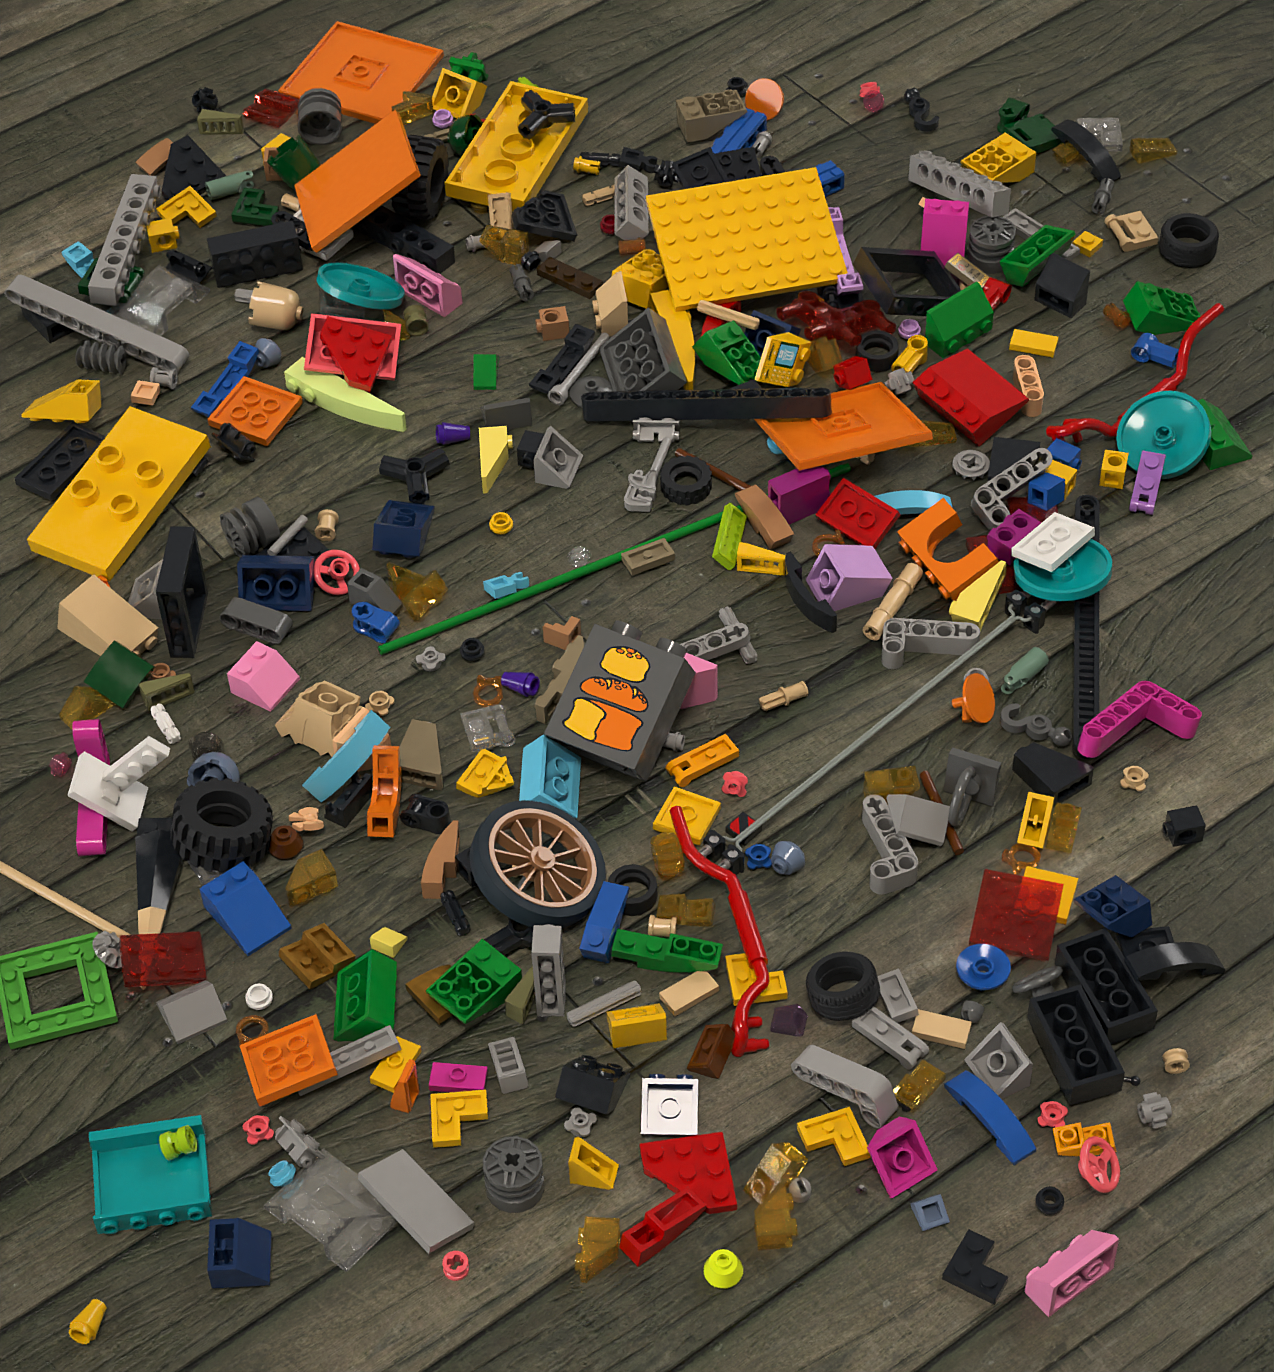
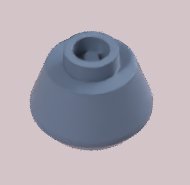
M267 338L257 340L254 347L259 349L255 364L264 368L278 364L281 361V351L278 345Z
M779 841L775 845L771 856L772 867L779 874L790 875L805 866L804 853L793 842Z

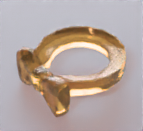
M835 530V535L823 534L816 537L812 543V549L814 554L819 556L821 550L817 545L823 540L837 542L838 545H845L840 530Z
M478 675L477 686L473 691L476 704L488 708L496 706L501 702L503 698L501 676L486 678L485 676ZM486 685H493L498 692L497 696L492 700H483L478 695L479 691Z
M1020 843L1013 845L1010 850L1005 849L1002 853V861L1012 866L1015 875L1020 874L1022 868L1026 869L1027 866L1033 868L1038 866L1041 859L1038 849ZM1017 851H1027L1033 855L1034 860L1032 862L1017 861L1014 858V854Z
M257 1015L244 1017L236 1026L239 1045L269 1033L267 1021ZM250 1022L260 1023L263 1027L258 1037L253 1038L245 1036L242 1033V1028Z

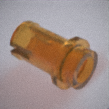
M640 237L636 240L618 241L619 254L640 253L646 249L645 239Z
M1112 302L1103 309V314L1114 321L1116 327L1125 328L1129 325L1131 318L1127 311L1120 310Z

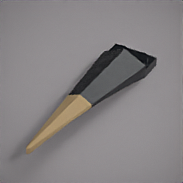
M139 818L137 836L135 837L140 986L142 990L147 985L163 922L184 860L175 850L171 840L172 818Z

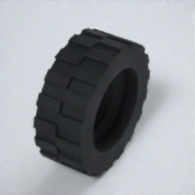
M687 455L670 459L661 468V492L670 502L677 503L678 505L697 504L705 500L709 496L710 490H712V471H710V466L698 457ZM683 475L694 476L698 479L697 483L692 485H679L674 480Z

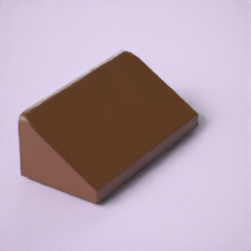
M728 1024L705 1025L687 1066L688 1071L710 1078H720L735 1037L734 1031Z

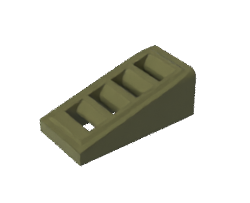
M202 109L197 118L199 133L203 135L244 133L242 116L238 114Z
M190 673L138 684L142 700L149 711H151L152 706H156L158 703L164 706L195 693Z
M533 966L505 999L506 1016L520 1024H524L535 998Z

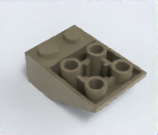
M725 90L714 94L705 93L702 96H687L676 100L677 123L686 142L708 139L747 113V109L737 90Z

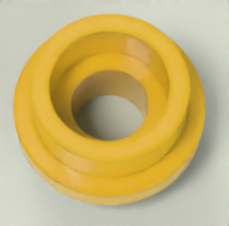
M499 512L492 516L489 527L496 534H505L513 528V521L507 513Z

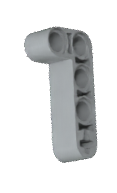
M1045 448L1034 450L976 490L971 500V507L987 529L991 531L1001 524L993 520V515L1000 516L1003 521L1010 515L1003 501L1029 485L1030 481L1048 470L1052 463V454L1049 450ZM1037 460L1039 463L1036 464L1035 467H1034V469H1033L1032 466L1034 465L1035 461ZM1016 471L1024 472L1026 478L1018 477ZM997 484H1004L1008 490L1001 491L998 489ZM978 497H986L989 503H981Z
M890 618L884 623L882 664L888 669L900 668L904 662V652L963 655L980 641V628L973 623Z
M879 795L867 796L863 800L862 822L882 859L875 861L871 865L870 889L874 893L882 895L909 887L917 880V856L907 838L896 834L889 806L885 799Z
M808 1045L791 1064L792 1071L801 1080L858 1104L863 1119L873 1128L880 1129L898 1109L893 1087L884 1075L820 1047Z

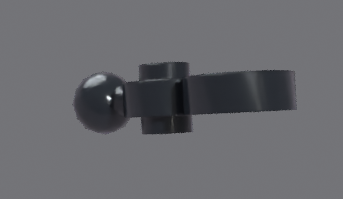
M915 87L907 89L904 93V98L909 103V114L914 117V126L924 132L933 131L938 128L939 116H934L930 121H924L930 112V103L920 97V91Z

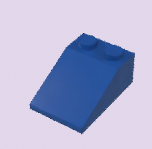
M244 861L200 888L204 908L247 956H250L292 929L291 924L258 876Z

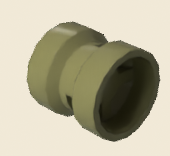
M420 305L407 307L404 311L407 332L412 336L425 334L428 330L425 309Z

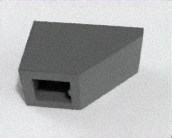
M361 568L347 583L349 601L353 605L359 602H367L394 615L403 607L402 601L385 581Z

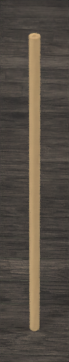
M0 861L1 874L98 929L109 933L115 932L117 937L123 938L124 943L139 951L138 938ZM156 949L153 960L169 968L173 964L174 959Z

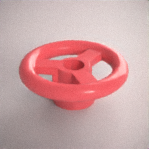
M326 551L314 563V579L317 585L329 594H347L348 587L344 578L349 571V564L353 569V576L360 570L358 562L345 551ZM330 557H340L334 559L329 567L322 565ZM334 569H339L341 573H336ZM321 574L330 575L331 578L336 580L339 588L327 585L323 581Z
M1094 1136L1085 1140L1080 1151L1079 1172L1095 1190L1101 1193H1109L1116 1188L1120 1179V1165L1117 1155L1112 1146L1101 1137ZM1093 1145H1098L1103 1149L1100 1156L1096 1157L1089 1152ZM1108 1161H1110L1112 1171L1110 1181L1106 1172Z

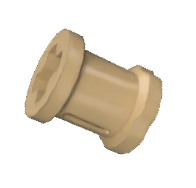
M327 509L318 513L319 525L315 528V536L318 539L331 541L335 538V525L339 520L336 512Z
M650 915L648 935L669 938L670 933L676 934L677 917L661 919Z

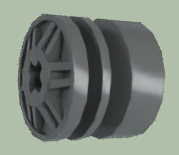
M315 88L306 91L300 97L298 102V133L305 141L315 145H327L339 137L342 130L341 101L338 96L330 90Z
M983 216L974 220L970 226L968 261L987 274L1003 272L999 261L1014 250L1016 234L1014 224L1001 216L993 218Z
M258 496L243 503L242 511L235 507L230 512L227 511L220 515V523L224 535L233 551L240 558L242 555L256 553L259 548L258 544L266 548L280 538L279 528L271 510Z
M512 1136L495 1141L486 1150L483 1157V1172L486 1195L491 1204L499 1210L508 1213H520L533 1208L541 1200L545 1191L542 1154L537 1145L526 1138Z

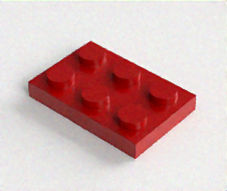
M845 478L840 481L816 513L817 519L859 545L873 546L874 549H876L901 515L898 510Z

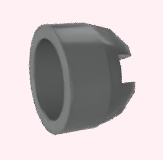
M964 1001L961 1008V1017L963 1020L971 1021L973 1024L977 1023L982 1018L984 1007L974 1001Z

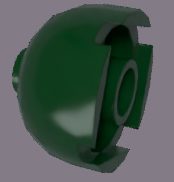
M477 115L458 117L451 124L447 139L455 153L460 156L464 154L483 124Z

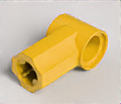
M922 335L911 336L907 341L905 350L892 364V371L904 368L905 373L910 371L913 373L918 365L924 364L928 356V340Z

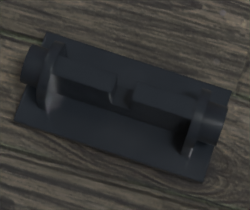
M169 250L166 254L169 260L166 269L198 284L203 281L212 269L211 266L177 250Z
M223 423L219 434H211L218 440L217 444L220 447L232 452L231 455L241 462H244V460L255 461L250 456L256 450L255 443L244 434L240 435L241 432L231 423Z

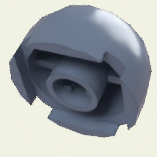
M210 752L202 754L189 768L187 784L188 786H195L197 782L202 780L207 782L211 778H218V780L227 778L238 783L240 781L239 769L236 763L223 753Z

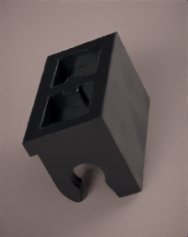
M356 771L351 776L352 782L333 804L329 801L325 805L324 818L346 828L372 797V775L366 773L363 776V780H361L358 776V771Z

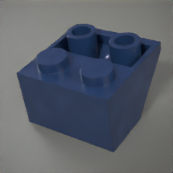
M1117 875L1074 899V903L1108 930L1133 937L1152 926L1150 900Z
M240 1218L210 1220L207 1272L211 1287L229 1288L270 1285L271 1231Z

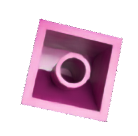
M925 199L921 251H934L944 266L957 253L965 257L969 202Z

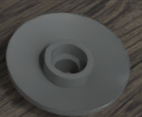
M598 376L584 377L574 382L569 391L570 399L576 406L582 408L581 396L584 393L612 391L610 381Z

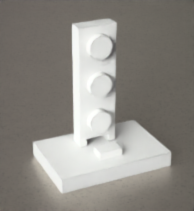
M148 736L111 766L84 751L78 757L67 796L126 829L134 831L138 828V820L141 817L148 790L147 786L137 780L167 758L170 748Z

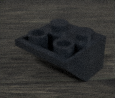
M1052 253L1036 283L1034 300L1069 318L1074 317L1086 305L1090 270Z
M581 1055V1057L563 1065L555 1098L608 1114L616 1108L629 1080L630 1073L623 1071V1067L613 1063L604 1065L598 1063L595 1057Z

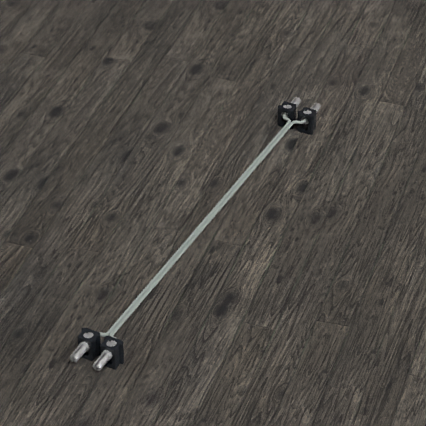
M1017 589L1010 594L1007 593L1004 612L1010 616L1008 619L735 838L721 836L715 830H710L709 834L703 838V847L699 852L713 863L722 858L718 866L730 870L735 875L744 873V853L739 845L741 841L1013 622L1021 620L1024 627L1034 634H1038L1039 629L1044 626L1046 611L1056 604V601L1046 600L1041 605L1034 602L1030 606H1026L1027 599L1031 594L1026 591L1020 592ZM726 840L728 842H735V846L729 844L726 850Z

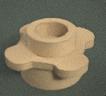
M375 691L370 695L369 703L365 705V708L369 712L372 710L381 716L387 715L390 705L394 704V698L384 691Z
M1139 766L1125 768L1123 770L1124 779L1120 781V785L1123 788L1129 787L1137 791L1145 790L1146 785L1144 783L1148 779V773Z

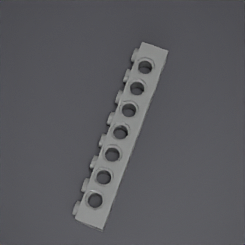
M130 175L88 285L91 303L117 306L119 298L123 297L125 282L129 281L130 269L134 268L135 255L139 254L140 242L145 238V228L150 225L151 212L155 211L156 199L160 198L161 187L157 185L156 176Z

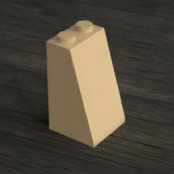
M94 574L59 603L58 629L100 656L114 640L138 656H141L146 649H152L158 641V627Z

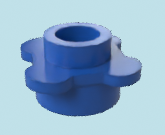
M755 844L747 848L745 851V855L748 857L747 867L750 869L771 867L772 862L769 856L771 849L763 844Z

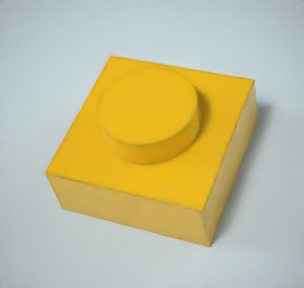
M1084 231L1072 244L1080 248V253L1090 258L1102 247L1103 239Z

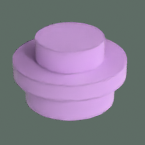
M440 109L434 113L432 121L439 128H447L453 123V116L448 110Z
M906 319L899 326L898 333L901 337L909 339L911 336L920 335L921 328L916 320Z

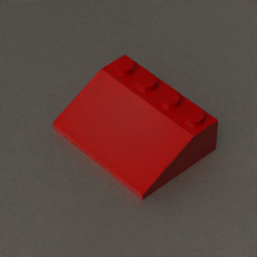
M968 348L928 367L912 382L921 399L978 447L1029 402L1028 397Z

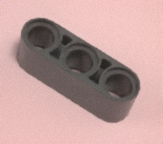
M234 597L219 618L222 624L229 629L273 644H279L293 626L291 618L285 613L238 597Z

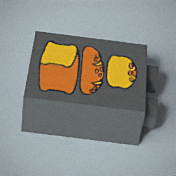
M615 620L611 630L594 624L544 734L579 756L647 782L696 672L684 658L687 649L672 640L661 637L656 647L639 641L642 632L625 622Z

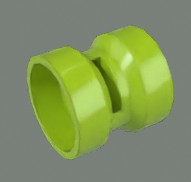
M189 1125L178 1128L177 1132L172 1133L168 1131L159 1136L161 1151L168 1161L178 1158L181 1153L190 1154L197 1150V1140Z

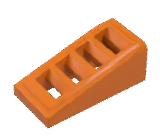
M409 1059L402 1071L390 1102L392 1109L405 1113L411 1112L420 1092L415 1060Z

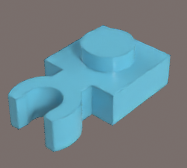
M522 572L514 573L511 577L499 576L483 581L484 590L495 599H500L517 592L516 589L529 587V577H523Z

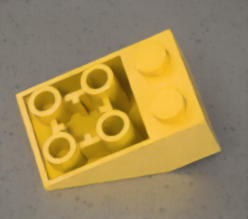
M1004 133L962 159L960 163L974 170L978 175L988 176V179L1002 183L1020 182L1034 173L1036 152L1007 133Z
M644 249L612 271V276L616 272H622L627 302L646 309L650 307V293L664 291L668 287L661 257L654 250Z
M75 380L34 400L21 414L22 418H30L31 421L52 419L53 422L74 420L75 423H86L101 408L100 381Z

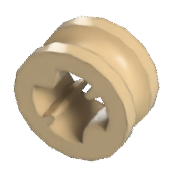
M1170 1049L1163 1054L1164 1068L1168 1073H1182L1190 1066L1187 1059L1188 1054L1184 1049Z

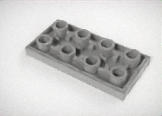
M403 1149L358 1173L357 1179L428 1254L473 1229V1220Z

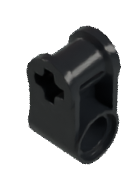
M412 794L410 796L409 805L406 810L401 812L399 817L408 827L422 829L434 834H442L451 823L449 808L446 802L424 797L420 794Z

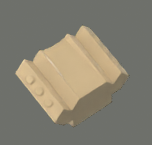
M325 680L315 683L312 687L299 694L293 705L275 724V727L281 737L290 734L295 744H304L317 751L320 756L329 752L330 756L333 757L334 748L332 740L363 708L359 705L360 696Z

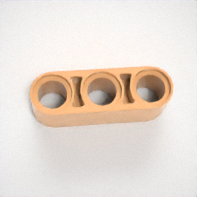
M1020 355L1014 360L1013 382L1015 388L1029 398V402L1021 408V411L1026 416L1036 417L1042 412L1044 391L1035 360L1031 356Z

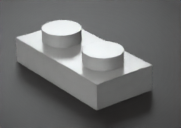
M899 969L877 976L880 984V996L892 1020L898 1023L919 1015L918 1008Z

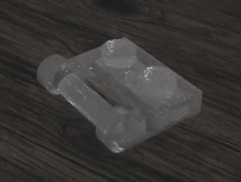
M497 704L460 713L471 752L498 745L510 747L515 743L516 739L508 727L505 718L506 710L503 705ZM493 718L496 720L500 732L493 734L489 719Z

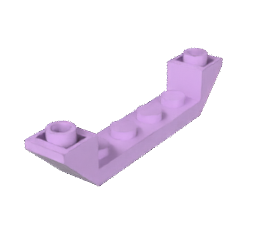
M828 207L848 272L847 274L837 275L838 280L837 284H835L837 296L859 294L863 290V284L859 273H855L843 236V218L840 208Z

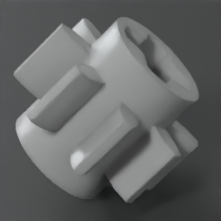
M904 368L888 374L889 380L885 381V385L890 391H894L895 395L912 389L910 384L914 381L911 371L905 373Z
M1156 1092L1143 1095L1144 1101L1138 1103L1137 1106L1141 1122L1143 1124L1148 1123L1149 1127L1152 1126L1153 1129L1166 1126L1165 1120L1172 1117V1109L1168 1098H1161V1095H1157Z

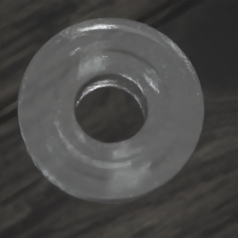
M582 546L575 547L567 554L568 561L574 567L587 565L590 563L591 551Z

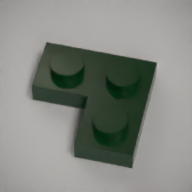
M244 187L231 214L232 221L263 226L273 225L271 218L274 213L279 211V206L262 204L265 199V190Z

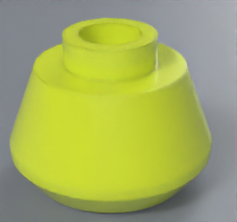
M725 1249L718 1250L706 1260L703 1270L704 1276L714 1287L730 1288L741 1280L743 1265L733 1252Z

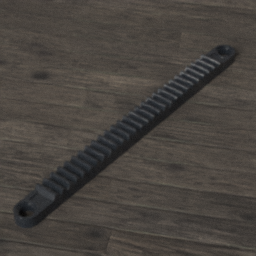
M1092 495L1079 496L1075 503L1074 520L1094 527L1095 536L1091 539L1099 543V500ZM1090 505L1093 508L1090 510L1083 509L1081 506ZM1099 591L1088 597L1073 601V752L1078 757L1089 759L1090 757L1083 756L1078 751L1077 747L1085 724L1099 714Z

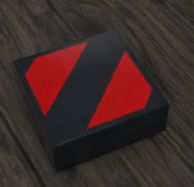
M742 812L725 826V832L735 838L756 820ZM762 825L740 843L744 846L762 831Z

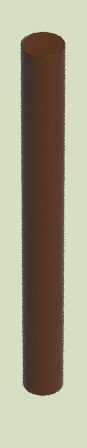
M678 448L675 452L676 457L686 455L696 457L681 448ZM706 462L710 466L712 476L740 491L751 487L747 483Z
M929 771L921 772L919 776L930 801L943 804ZM948 820L946 829L947 839L954 854L961 855L964 852L963 846L954 826Z

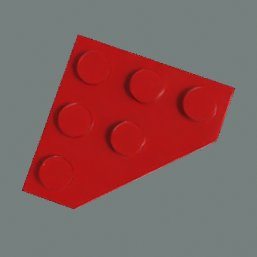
M327 316L320 332L322 343L327 346L337 368L341 369L348 386L371 392L391 344L392 335Z
M723 1132L639 1144L645 1175L663 1182L674 1193L689 1187L707 1205L704 1212L708 1214L737 1210V1201Z

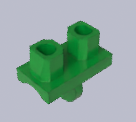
M471 52L468 57L463 56L462 59L450 58V71L467 76L478 82L482 80L487 81L488 74L485 72V65L482 64V60H478L477 53Z

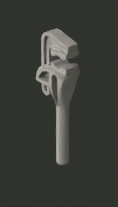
M663 438L652 467L647 474L643 476L642 470H636L634 474H629V487L624 497V507L628 511H651L653 501L656 499L658 474L671 445V439Z

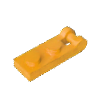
M724 734L671 760L665 769L671 776H675V782L679 787H686L691 780L739 757V749Z

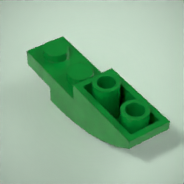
M617 929L611 956L637 961V968L679 973L718 969L723 944L670 933L669 939Z

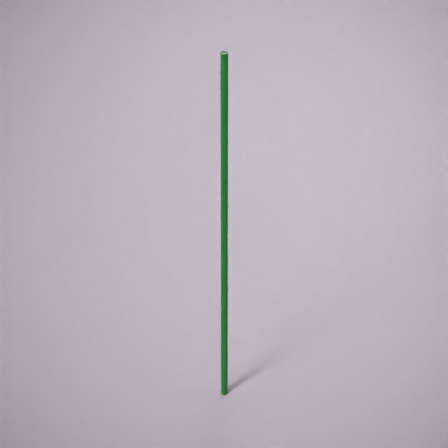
M845 463L828 471L832 479L850 472L851 467L849 463ZM740 505L735 506L744 513ZM723 511L378 646V651L380 655H384L621 562V553L665 538L669 543L720 523Z

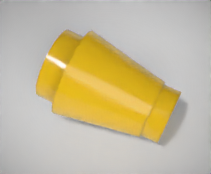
M91 1300L71 1321L69 1325L70 1337L80 1344H88L94 1340L107 1309L106 1305L100 1300Z

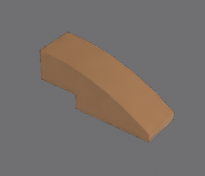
M757 485L735 493V497L756 534H761L769 550L791 542L794 535L792 529L772 500Z
M452 821L439 836L427 857L421 879L423 899H441V893L445 892L446 878L457 877L455 856L459 854V821Z

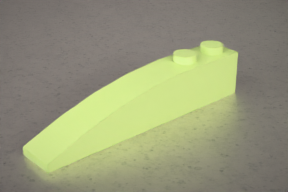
M301 357L284 371L287 389L292 393L302 396L308 402H312L319 407L357 422L401 432L407 430L404 412L364 390L348 386L344 379L335 374L304 370V357Z

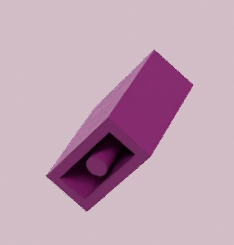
M822 465L800 471L794 469L768 481V497L779 509L787 523L792 524L817 513L830 496V473Z

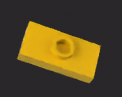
M398 1036L396 1038L402 1050L382 1058L370 1076V1083L393 1093L406 1063H408L409 1059L416 1061L422 1052L421 1046Z

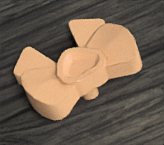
M306 807L299 810L298 813L293 812L289 815V821H303L292 823V827L297 831H313L324 828V822L318 820L317 808Z

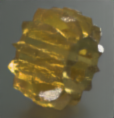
M664 832L654 836L650 841V848L658 874L661 877H672L682 873L685 861L679 838L674 832Z

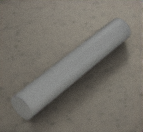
M300 515L267 550V553L270 556H276L308 522L307 517Z

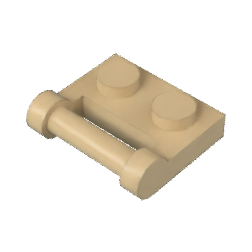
M1141 211L1120 216L1111 214L1104 220L1106 226L1112 229L1120 242L1119 245L1124 252L1158 244V236ZM1121 226L1124 228L1129 237L1125 235V233L1121 229Z

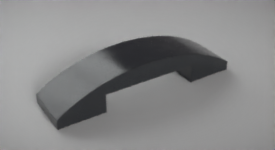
M1067 119L1051 128V131L1063 144L1070 142L1093 167L1091 173L1099 182L1106 178V182L1108 178L1112 179L1113 182L1121 178L1119 169L1102 143L1085 127Z
M575 324L564 338V347L546 370H539L529 383V387L548 394L554 386L561 385L587 353L595 336V331Z
M791 551L787 552L786 584L793 602L811 622L826 631L836 632L837 614L826 599L818 602L815 601L802 583V566Z
M1175 942L1157 945L1135 952L1124 959L1136 981L1159 979L1163 972L1198 969L1201 975L1223 974L1226 971L1212 948L1194 942Z

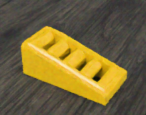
M739 542L737 571L785 576L786 555Z

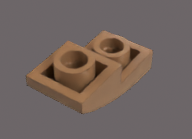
M166 138L157 143L136 161L137 166L149 176H155L165 164L167 165L170 146L173 142Z

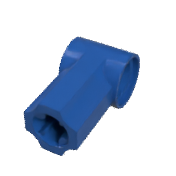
M1143 333L1133 346L1131 355L1135 360L1142 363L1152 360L1174 368L1177 364L1179 349L1160 343L1157 337L1151 333Z

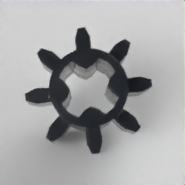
M199 88L193 94L192 104L194 107H197V112L199 113L202 109L215 110L218 98L213 94V89Z
M662 160L661 166H655L654 173L656 174L654 180H657L661 186L672 187L673 181L677 183L679 181L672 169L671 163L673 161Z

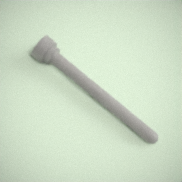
M602 333L563 383L554 386L549 391L548 398L553 404L560 406L566 401L569 388L600 351L599 347L609 339L607 333Z

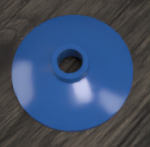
M975 944L967 947L960 953L957 958L956 970L960 979L968 986L979 990H991L1006 982L1010 975L1011 964L1009 958L1001 949L989 944Z

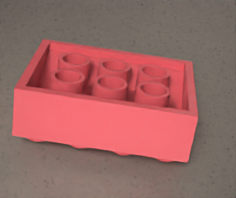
M311 313L304 370L344 375L341 369L337 368L330 356V351L320 339V332L329 315ZM330 316L392 335L391 344L376 379L395 381L401 324Z

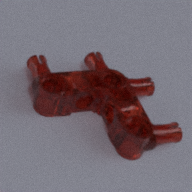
M802 291L791 304L778 307L776 310L777 317L781 321L797 317L810 327H806L804 330V335L809 341L825 337L833 341L843 340L851 347H855L862 341V336L859 333L877 328L880 331L893 334L896 330V324L885 317L883 311L880 310L881 306L874 300H864L853 304V306L837 309L827 304L816 293Z

